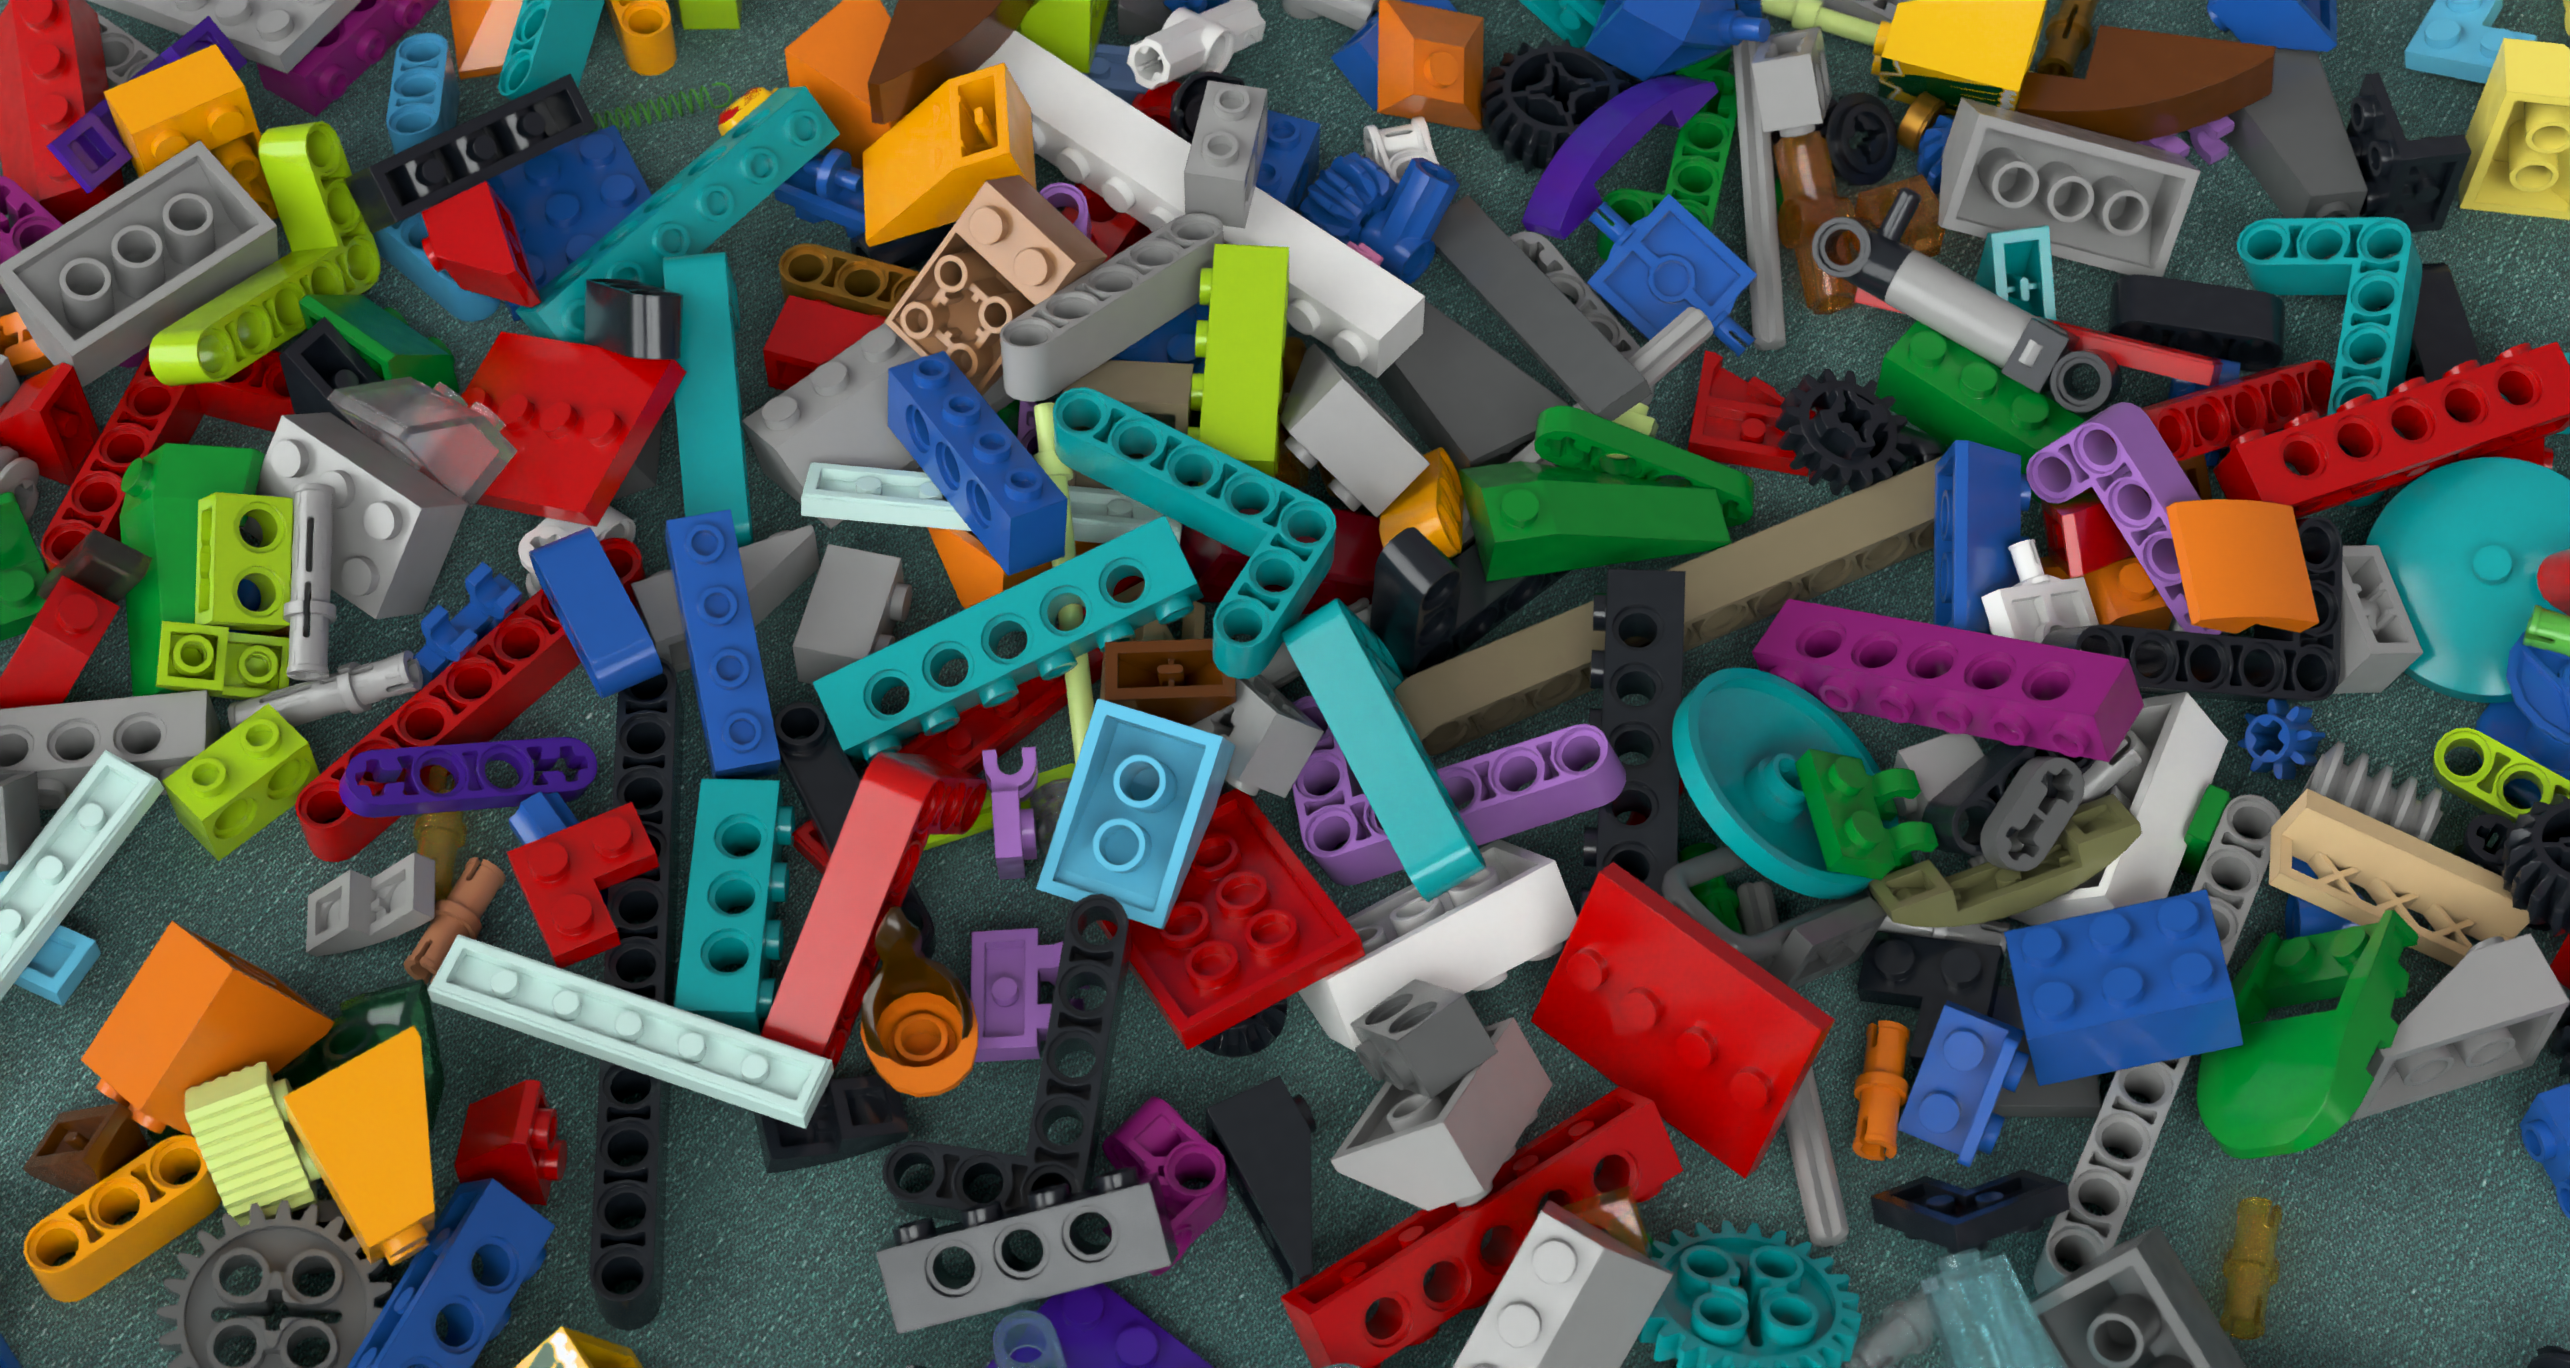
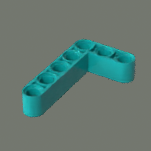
M523 0L500 74L499 92L512 101L570 73L579 88L605 0Z
M2390 217L2268 218L2249 224L2240 233L2237 240V251L2256 290L2274 295H2347L2327 416L2337 413L2338 407L2361 395L2371 394L2374 400L2390 396L2389 393L2395 387L2405 382L2423 273L2420 255L2406 223ZM2395 253H2397L2396 255H2394V256L2391 257V258L2383 259L2384 257L2388 256L2389 254H2395ZM2336 254V255H2334L2333 257H2331V258H2329V259H2323V258L2327 257L2328 255ZM2270 255H2275V256H2273V257L2270 258V259H2265L2266 257H2268V256H2270ZM2389 305L2387 308L2381 311L2373 312L2380 306ZM2381 357L2373 364L2364 365L2365 362L2372 358ZM2339 444L2340 448L2346 454L2352 456L2351 452L2345 446ZM2386 490L2344 504L2353 507L2368 506L2376 502Z
M726 252L663 257L665 289L683 294L681 358L675 360L687 373L674 393L685 517L731 509L738 548L753 544V528L735 332H740L736 281Z
M1080 387L1065 391L1057 398L1053 407L1055 453L1062 463L1250 557L1215 612L1213 618L1212 652L1213 661L1218 670L1226 676L1236 679H1250L1259 675L1269 665L1284 640L1281 632L1296 623L1332 566L1335 551L1336 517L1331 508L1322 501L1097 390ZM1081 426L1092 428L1087 431L1073 430V428ZM1131 454L1147 455V457L1142 459H1134L1127 456ZM1197 481L1203 483V485L1190 487L1183 483ZM1242 509H1254L1260 511V513L1247 515L1239 511ZM1308 536L1315 538L1317 541L1303 543L1297 541L1296 538ZM1267 585H1279L1284 587L1286 590L1281 592H1270L1263 589V587ZM1235 634H1247L1255 639L1248 642H1239L1230 637Z
M1339 598L1334 599L1283 630L1281 635L1288 651L1405 871L1421 896L1427 902H1430L1486 869L1485 860L1394 693L1396 687L1405 679L1383 641Z

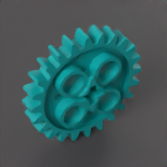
M1723 1220L1720 1233H1712L1708 1227L1699 1222L1695 1223L1693 1238L1674 1229L1671 1231L1669 1245L1656 1240L1652 1243L1650 1256L1646 1257L1672 1271L1673 1276L1638 1335V1340L1640 1343H1656L1653 1358L1657 1362L1676 1358L1678 1360L1677 1368H1841L1843 1361H1851L1862 1318V1314L1857 1312L1860 1297L1859 1294L1847 1292L1850 1282L1848 1274H1831L1834 1262L1832 1257H1821L1814 1260L1809 1257L1812 1243L1808 1241L1800 1243L1795 1247L1786 1245V1231L1783 1230L1776 1232L1770 1239L1762 1237L1758 1223H1751L1745 1234L1737 1233L1729 1220ZM1739 1277H1741L1743 1288L1738 1287ZM1747 1328L1752 1329L1750 1341L1746 1331Z

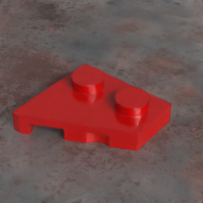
M1705 351L1687 451L1716 462L1808 477L1809 469L1807 467L1793 470L1789 466L1796 457L1794 450H1782L1778 446L1779 441L1786 432L1776 428L1775 421L1783 411L1780 406L1785 398L1781 397L1774 387L1755 376L1749 382H1746L1722 367V356L1715 352ZM1811 409L1809 412V419H1812L1816 414V412L1812 411Z

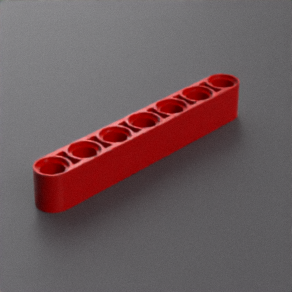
M613 537L603 539L599 543L636 609L631 584L646 579L640 550L633 542L624 538ZM540 589L478 641L458 662H453L299 793L295 803L296 814L309 849L317 858L335 863L348 860L358 854L401 817H362L350 811L343 803L339 794V782L351 759L365 751L489 742L581 663L543 589ZM531 655L527 658L519 659L520 657ZM483 695V696L480 697V698L471 699V698H473V697H475V696ZM437 735L432 739L422 740L428 736ZM429 765L420 770L421 781L430 791L451 774L440 765ZM402 768L403 770L396 782H405V768ZM365 772L358 785L369 786L372 796H379L383 787L388 783L373 782L372 772ZM404 786L403 794H404V795H407V792H406L405 786ZM339 817L334 822L323 824L329 819Z

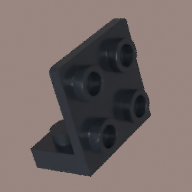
M2366 74L2358 97H2354L2352 100L2351 118L2346 129L2368 189L2360 214L2366 215V217L2399 219L2406 223L2411 233L2442 230L2472 153L2464 134L2444 137L2429 136L2407 141L2380 74Z

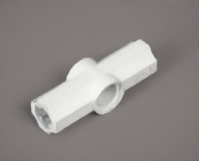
M1231 0L1201 14L1181 7L1168 17L1161 31L1130 45L1127 64L1135 74L1136 83L1151 90L1194 71L1200 73L1207 71L1222 73L1234 53L1262 40L1266 22L1258 12L1257 3L1252 0Z

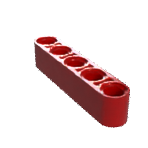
M2313 360L2267 369L2141 409L2149 416L2177 462L2226 447L2237 437L2256 429H2264L2265 433L2282 429L2292 419L2308 412L2317 411L2319 416L2327 414L2334 370L2324 360Z

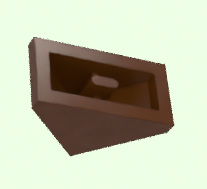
M1213 638L1105 642V701L1186 726H1191L1237 702L1236 678L1226 676L1218 670L1213 661Z
M121 1103L61 1112L22 1170L36 1179L79 1196L150 1148L137 1122L131 1119L132 1112Z

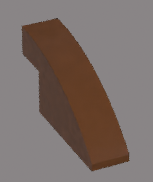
M898 0L868 80L872 123L884 125L903 117L948 79L965 75L978 69L996 53L1017 29L1035 0Z
M2099 25L2086 78L2080 79L2027 72L2017 112L2131 142H2142L2181 133L2226 117L2271 94L2274 85L2276 47Z

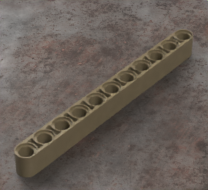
M1941 457L1665 570L1686 571L1683 652L1779 613L1788 599L1805 602L1934 548L1935 465ZM1594 600L1418 672L1400 683L1394 690V693L1428 756L1445 753L1595 690L1590 689L1592 650H1605V631H1593ZM1639 636L1630 637L1623 641L1627 645L1636 648L1645 647L1652 643L1650 640Z

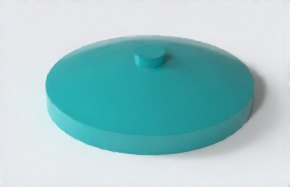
M2480 457L2461 460L2431 470L2404 487L2380 513L2370 531L2366 545H2379L2423 651V654L2404 673L2425 687L2452 698L2480 703L2513 702L2514 699L2506 680L2509 651L2526 630L2529 618L2532 617L2531 613L2534 605L2566 615L2543 598L2538 588L2537 573L2539 565L2547 556L2570 548V480L2549 468L2513 458Z
M1727 668L1716 671L1704 678L1682 700L1677 708L1673 721L1672 742L1676 763L1684 785L1710 827L1748 865L1775 883L1797 893L1820 899H1843L1854 896L1869 886L1868 883L1874 879L1827 870L1795 766L1797 760L1811 748L1860 758L1863 761L1866 774L1873 776L1881 771L1863 743L1825 704L1804 689L1779 676L1757 669ZM1897 816L1892 821L1881 820L1884 828L1891 829L1898 825Z

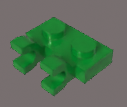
M1811 748L1795 763L1828 871L1882 880L1891 870L1895 872L1914 865L1911 851L1932 852L1939 845L1931 823L1910 821L1896 825L1891 829L1883 827L1881 820L1892 821L1898 815L1893 798L1904 797L1914 799L1921 792L1914 770L1892 768L1871 776L1866 774L1863 761L1860 758Z

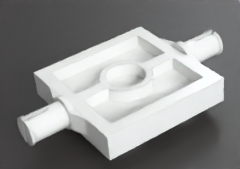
M2035 539L2021 541L2008 547L2020 583L2013 587L1998 589L1981 597L1991 634L1996 636L2041 643L2045 636L2053 630L2099 625L2084 577L2062 580L2048 574L2045 575L2035 545Z

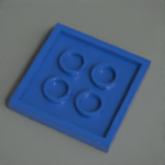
M615 125L570 140L486 180L512 213L538 291L652 196ZM504 301L513 321L521 320L520 316L516 313V310L521 305Z

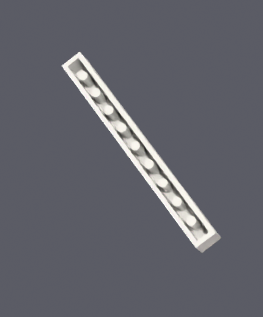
M1016 30L994 55L975 70L978 71L1005 63L1031 108L1034 154L1037 153L1058 167L1067 179L1074 183H1082L1102 196L1111 208L1120 213L1126 212L1147 226L1152 233L1173 219L1185 215L1184 171L1191 147L1190 143ZM1255 186L1245 229L1223 225L1224 244L1289 247L1287 320L1298 332L1312 335L1332 348L1345 363L1351 366H1359L1375 378H1378L1423 334L1425 296L1258 187Z

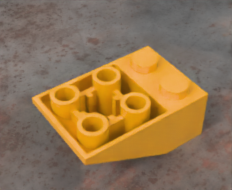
M216 44L104 91L119 135L126 150L133 157L131 161L139 178L200 140L271 220L279 217L260 163L258 151L261 134L245 86Z
M1005 63L948 79L862 153L865 239L869 247L957 222L986 180L1020 175L1037 191L1031 108Z

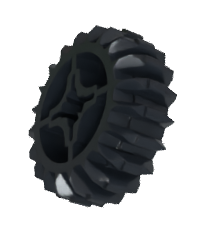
M1544 37L1539 48L1536 49L1523 42L1517 55L1504 53L1499 66L1491 67V72L1485 84V90L1481 94V123L1484 126V133L1489 134L1492 150H1503L1506 164L1521 160L1523 161L1526 174L1535 168L1545 170L1561 146L1590 115L1613 97L1633 87L1634 83L1627 81L1628 77L1625 71L1585 51V46L1582 48L1572 47L1568 37L1562 45H1552Z
M2556 793L2551 804L2534 802L2529 813L2518 815L2516 824L2511 828L2509 840H2505L2501 858L2504 862L2502 871L2504 879L2503 889L2511 892L2513 908L2527 910L2530 924L2548 923L2551 925L2553 938L2563 933L2570 934V799Z

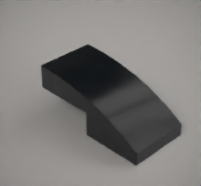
M879 1074L829 1080L825 1093L822 1095L806 1129L754 1112L767 1174L813 1167L862 1155L904 1140L909 1133L900 1092L896 1091Z

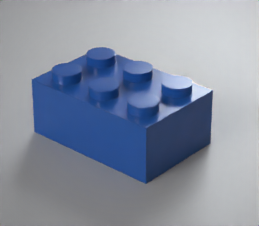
M2207 889L2004 932L2026 1039L2038 1086L2243 1045L2235 997Z

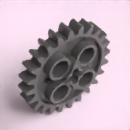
M282 1200L277 1209L275 1219L266 1220L259 1205L253 1203L249 1213L250 1224L240 1227L237 1221L230 1214L226 1213L222 1215L226 1235L219 1240L203 1230L197 1233L199 1241L205 1250L200 1258L188 1253L180 1252L177 1259L188 1273L187 1278L165 1279L163 1283L167 1292L179 1299L178 1304L166 1305L157 1309V1315L161 1321L177 1326V1329L158 1338L163 1351L183 1352L167 1368H302L292 1363V1355L294 1349L301 1341L311 1337L323 1338L330 1343L327 1358L323 1363L313 1368H347L382 1311V1308H377L376 1305L388 1300L393 1293L391 1283L370 1282L385 1269L383 1260L381 1259L372 1265L368 1258L360 1261L359 1258L364 1254V1251L356 1237L353 1236L345 1242L342 1240L347 1227L344 1217L338 1215L325 1228L320 1227V1211L315 1204L309 1206L301 1220H294L288 1200ZM252 1266L262 1271L261 1284L252 1293L244 1296H235L226 1291L225 1286L228 1277L238 1268ZM322 1267L335 1273L333 1286L322 1296L307 1297L297 1290L300 1278L310 1269ZM285 1303L290 1315L295 1316L283 1318L280 1323V1330L270 1331L265 1319L261 1317L246 1316V1318L226 1319L223 1322L213 1320V1314L218 1310H231L235 1313L254 1316L273 1315L275 1304ZM330 1312L342 1314V1318L338 1323H324L314 1319H301V1317L324 1315ZM238 1336H247L257 1341L255 1355L243 1366L229 1367L220 1363L221 1349L230 1339Z

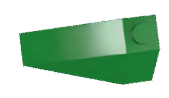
M165 443L144 458H136L127 468L121 483V490L126 494L120 514V531L133 697L178 693L176 690L156 687L162 621L195 624L198 500L215 492L255 495L264 453L254 448ZM244 515L242 517L239 527L245 526L248 516Z
M1524 461L1460 469L1459 479L1486 582L1713 551L1731 544L1716 489Z

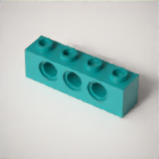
M701 779L674 1003L676 1008L759 1036L778 992L777 979L769 978L771 960H781L784 947L783 920H775L777 902L788 901L790 888L789 863L781 862L783 845L794 844L792 833L796 827L794 806H784L780 780ZM741 850H755L746 856H734L736 852ZM737 906L750 907L742 913H726L731 908ZM729 964L744 965L734 972L725 973L719 971Z

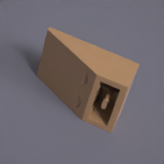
M1020 175L986 180L884 322L921 357L945 351L983 396L1003 375L1000 345L1001 328L1100 266L1108 256Z

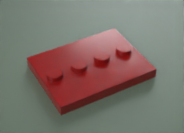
M500 332L468 387L457 399L454 410L417 470L467 503L597 527L687 372L675 359L633 358L594 345Z
M1237 788L1219 797L1164 930L1128 919L1132 933V949L1128 968L1186 1050L1199 1045L1365 956L1361 938L1252 798ZM1106 920L1096 921L1110 941L1116 935L1118 927Z
M1614 862L1598 873L1531 1019L1533 1024L1616 1085L1654 1100L1662 1119L1744 1179L1758 1169L1835 1019Z

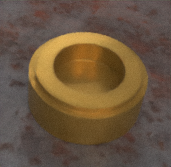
M1927 92L1921 93L1911 104L1900 124L1896 137L1898 144L1914 153H1918L1920 139L1925 134V130L1932 128L1939 115L1945 116V102Z

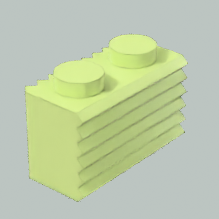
M258 1062L253 1067H245L239 1072H231L226 1077L219 1076L212 1082L205 1081L199 1087L192 1086L185 1091V1116L187 1123L190 1125L197 1146L201 1150L202 1157L206 1162L208 1171L211 1173L213 1183L217 1187L218 1194L227 1213L237 1221L240 1227L250 1224L249 1213L253 1203L259 1205L266 1220L275 1219L277 1209L282 1200H288L292 1212L308 1207L311 1204H316V1180L321 1178L288 1120L283 1097L293 1092L291 1085L286 1078L274 1082L266 1062Z

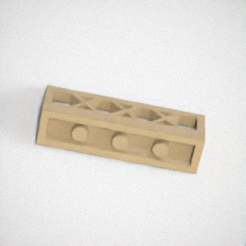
M2308 788L2271 827L2269 885L2361 926L2378 923L2385 911L2394 909L2419 935L2417 945L2409 947L2452 967H2455L2473 947L2465 937V934L2480 941L2496 936H2501L2506 941L2515 938L2530 923L2527 910L2513 908L2511 892L2503 889L2504 879L2502 876ZM2292 856L2306 862L2319 879L2316 880L2292 869ZM2351 882L2364 888L2377 905L2374 906L2361 900L2348 883ZM2409 908L2422 914L2435 932L2419 926L2407 909Z

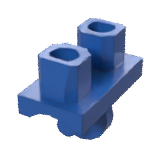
M834 148L826 156L818 153L774 190L776 200L793 206L796 217L813 224L827 219L844 226L847 237L851 239L865 232L863 170L851 166V155L844 150Z

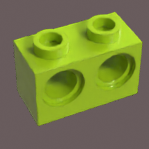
M215 492L198 500L195 624L229 627V630L272 632L290 626V623L283 619L284 604L291 601L293 498ZM244 515L254 518L262 528L263 538L259 547L247 544L241 537L239 524ZM242 579L250 580L260 591L261 603L256 612L245 608L238 598V585Z
M268 703L162 780V783L179 822L219 862L294 806L299 793L320 773L309 742Z

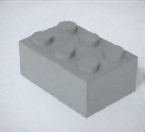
M330 412L282 415L264 458L255 495L293 498L294 515V486L303 483H320L334 487L331 589L374 619L423 613L468 503ZM248 516L245 526L241 528L262 542L263 532L260 524L254 518ZM314 528L312 529L311 571H312V561H313V533H314Z

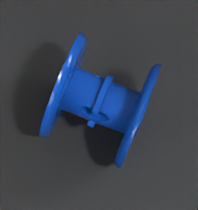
M2524 631L2509 651L2506 680L2514 701L2489 703L2476 721L2475 730L2484 733L2570 781V657L2549 650L2522 645ZM2476 752L2479 763L2482 767V759L2480 755ZM2515 779L2503 788V795L2527 809L2531 808L2534 802L2541 800V793L2538 787L2532 781L2526 779Z

